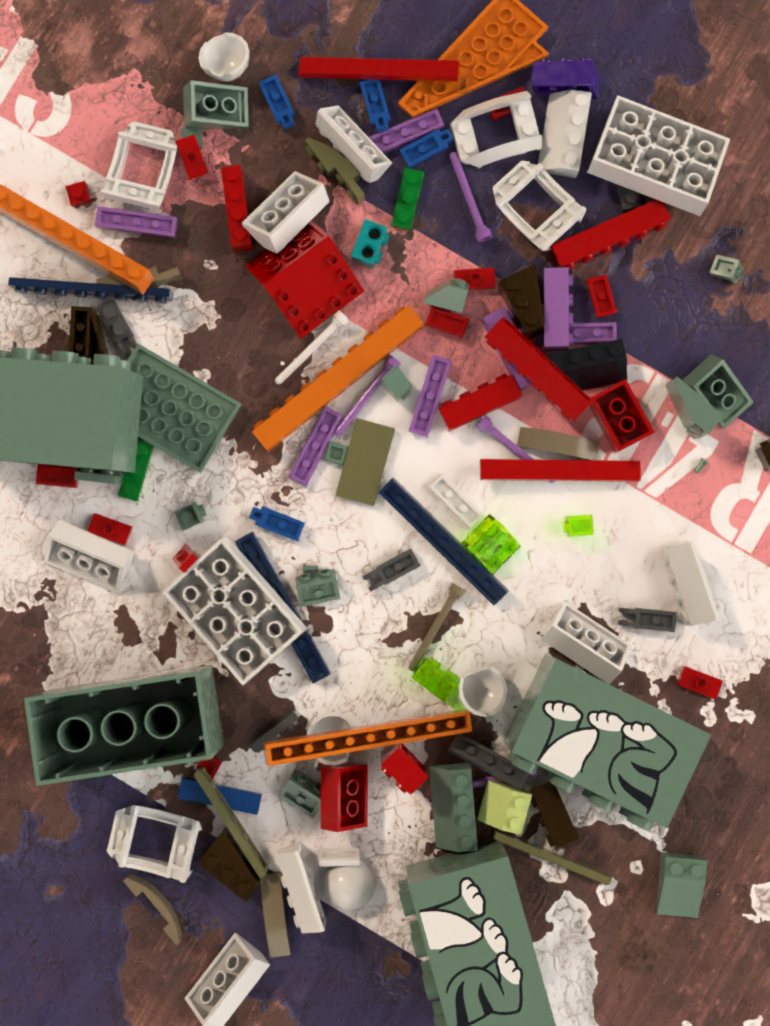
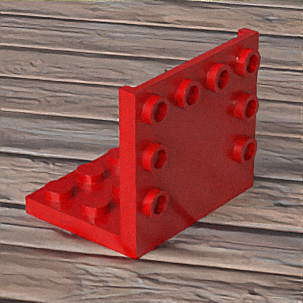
M312 221L278 254L266 249L245 265L252 276L266 289L300 339L364 292V289L331 237Z

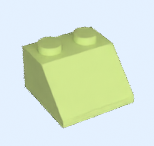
M487 780L477 820L502 831L521 835L532 794L524 788L520 791L511 785Z

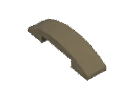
M520 427L517 446L530 450H541L572 456L582 460H596L599 442L559 432Z
M281 872L269 873L260 878L268 949L270 958L291 955L289 934L287 933Z
M129 874L123 882L136 897L141 892L147 896L166 919L167 923L163 930L177 945L182 938V930L170 902L150 882L136 875Z

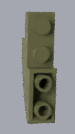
M306 138V147L304 149L310 158L314 157L318 162L316 166L322 174L326 173L329 178L334 175L340 185L344 184L347 188L346 193L352 201L355 200L358 205L364 202L365 194L356 183L360 180V174L354 166L328 145L311 138Z

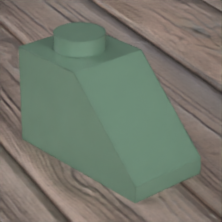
M449 279L426 292L423 303L462 313L469 284L462 279Z
M397 365L381 378V385L397 402L400 399L404 401L411 395L412 384Z

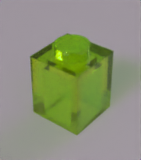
M592 515L565 517V521H562L563 533H566V537L594 535Z

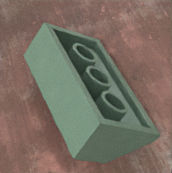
M470 763L429 766L436 848L454 852L477 851Z

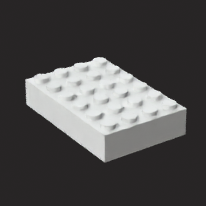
M617 95L587 173L701 216L709 203L730 139Z
M228 537L221 538L162 592L242 685L249 682L308 629Z

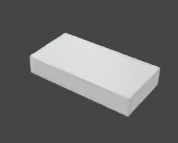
M360 848L319 849V867L360 866Z

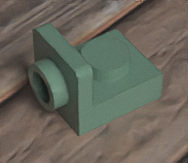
M716 255L709 273L711 276L730 280L731 284L736 285L738 279L740 280L743 276L744 268H742V264L738 259Z
M197 502L191 503L192 505L175 512L183 531L206 521L204 516L207 514L202 504L199 505Z

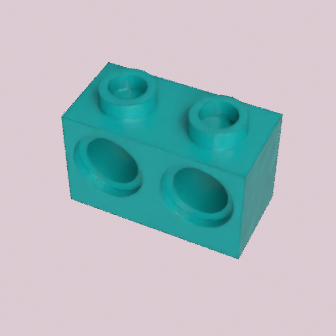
M365 219L351 254V261L374 269L375 264L379 265L383 255L380 252L383 245H387L390 237L387 234L388 227ZM372 232H377L380 234V237L378 239H371L369 235ZM369 250L373 253V256L365 258L362 253Z

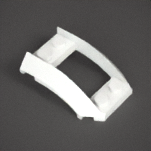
M527 91L498 97L467 108L450 123L460 163L470 164L478 169L501 159L542 149V135H539L530 100L531 95ZM510 106L518 140L479 153L471 118Z
M134 121L127 125L126 130L123 132L119 131L114 156L106 177V183L104 188L101 189V195L111 204L113 200L149 208L151 213L160 209L170 181L177 152L173 132ZM130 143L166 151L156 188L122 180Z
M520 161L492 187L497 207L523 235L542 251L551 250L550 246L577 221L581 223L586 212V208L579 205L571 195L557 184L540 163L535 165L530 164L528 161ZM533 179L560 206L536 230L521 218L508 203Z
M132 805L116 811L107 853L111 858H115L119 863V867L142 870L185 883L193 870H190L198 831L202 830L199 821L154 808ZM137 817L177 826L169 862L129 854Z

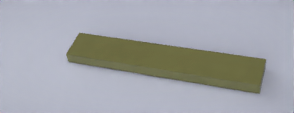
M204 766L196 769L194 777L259 878L265 876L268 870L267 863Z
M494 829L492 835L496 841L605 885H610L612 878L608 873L499 829Z

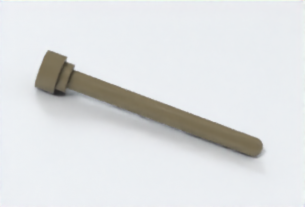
M454 583L450 585L448 589L450 590L448 593L449 597L410 662V671L416 670L456 599L459 600L460 597H463L466 592L465 589Z

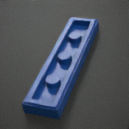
M182 777L178 794L179 799L212 805L197 780ZM216 784L232 810L258 815L262 798L261 793Z

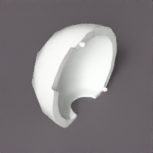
M226 32L212 38L207 43L205 41L200 49L198 59L201 68L210 77L219 81L229 82L239 78L248 67L250 52L247 42L241 36Z
M493 666L462 675L457 685L458 699L463 708L472 715L480 717L493 716L501 711L508 692L506 680L501 672Z
M327 712L320 714L311 722L307 735L356 727V725L349 717L342 713ZM349 753L315 758V760L324 765L336 766L345 763L348 760Z
M361 860L360 866H330L323 879V891L326 897L335 905L347 911H356L364 907L372 898L375 890V877L371 868Z

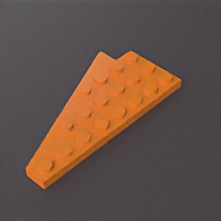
M492 0L438 59L459 61L458 82L417 81L398 102V106L411 118H415L533 65V62H540V60L546 59L549 53L537 41L548 30V26L519 0Z

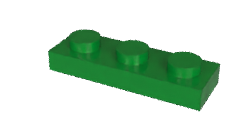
M405 167L391 227L411 231L424 177L423 171Z
M138 439L135 473L124 472L118 493L119 497L139 501L154 446L150 443Z

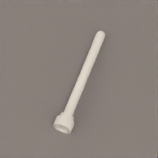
M338 310L333 315V322L276 377V384H282L338 327H345L350 320Z

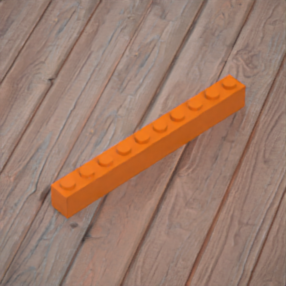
M0 184L1 213L144 295L154 280L149 269Z
M410 305L406 308L400 307L394 313L395 316L391 320L386 319L378 326L380 329L375 333L369 332L364 336V341L360 345L355 344L348 349L347 352L349 354L344 358L338 357L332 362L333 366L326 371L324 369L316 375L317 379L313 383L307 382L301 387V392L298 395H291L285 400L286 404L282 408L276 407L269 413L270 417L267 420L263 421L262 419L253 426L254 430L252 433L268 452L424 327V322Z
M460 709L263 742L265 763L268 766L472 732L470 712Z

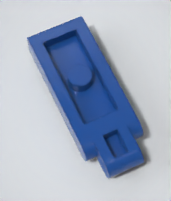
M277 74L258 82L278 125L282 124L284 130L295 126L293 118L296 115Z
M368 79L360 81V88L371 126L375 125L377 133L389 130L387 122L391 121L380 80Z
M438 129L401 148L400 154L407 167L412 168L448 149V144L453 142L454 138L449 129L442 132Z
M264 506L261 507V510L253 507L249 516L250 519L256 521L255 525L297 542L305 525V522Z

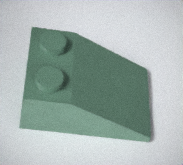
M190 80L183 87L185 128L238 129L249 127L247 87Z
M712 354L682 380L724 415L718 423L723 429L753 403V400L726 362Z
M677 376L665 385L681 423L687 429L686 433L692 438L697 437L700 439L709 435L724 417L722 413Z
M669 852L660 853L657 915L698 918L707 871V860L703 856Z

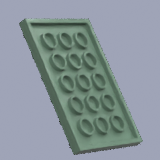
M137 344L127 361L131 362L132 372L143 376L138 437L202 474L242 404L144 346Z

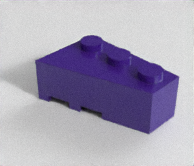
M582 58L579 61H571L569 59H561L559 61L540 60V62H533L531 86L534 92L538 94L549 95L561 91L578 90L592 93L591 99H597L599 74L594 61L588 58Z

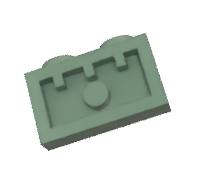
M81 468V471H75L74 479L121 484L122 472Z
M322 569L316 573H303L295 577L301 607L341 599L335 569Z
M295 769L278 797L313 818L321 807V784Z

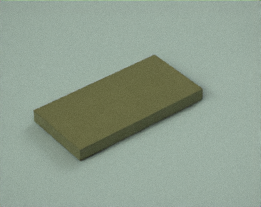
M356 418L335 496L371 506L375 505L395 428Z

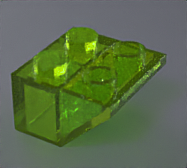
M490 514L461 542L493 575L521 547L505 526Z
M432 656L429 659L424 657L412 673L411 678L445 702L460 685L457 681L458 677L448 668L446 671L440 668L441 663Z

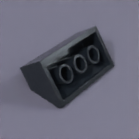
M623 339L544 354L582 391L617 384L624 379L627 380V356Z

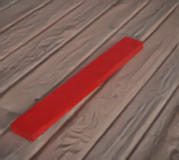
M301 57L299 67L300 78L458 82L459 61Z
M479 460L480 480L641 481L640 461Z

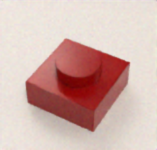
M85 181L66 186L72 207L91 202Z
M214 756L212 759L199 761L196 769L204 766L211 778L214 779L223 760Z

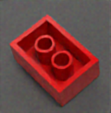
M626 379L591 397L593 402L589 407L615 454L655 433Z
M403 743L392 745L381 755V770L387 777L391 778L393 776L396 779V786L403 793L408 792L411 795L429 778L427 768Z
M347 762L336 766H321V829L342 832L368 827V764Z

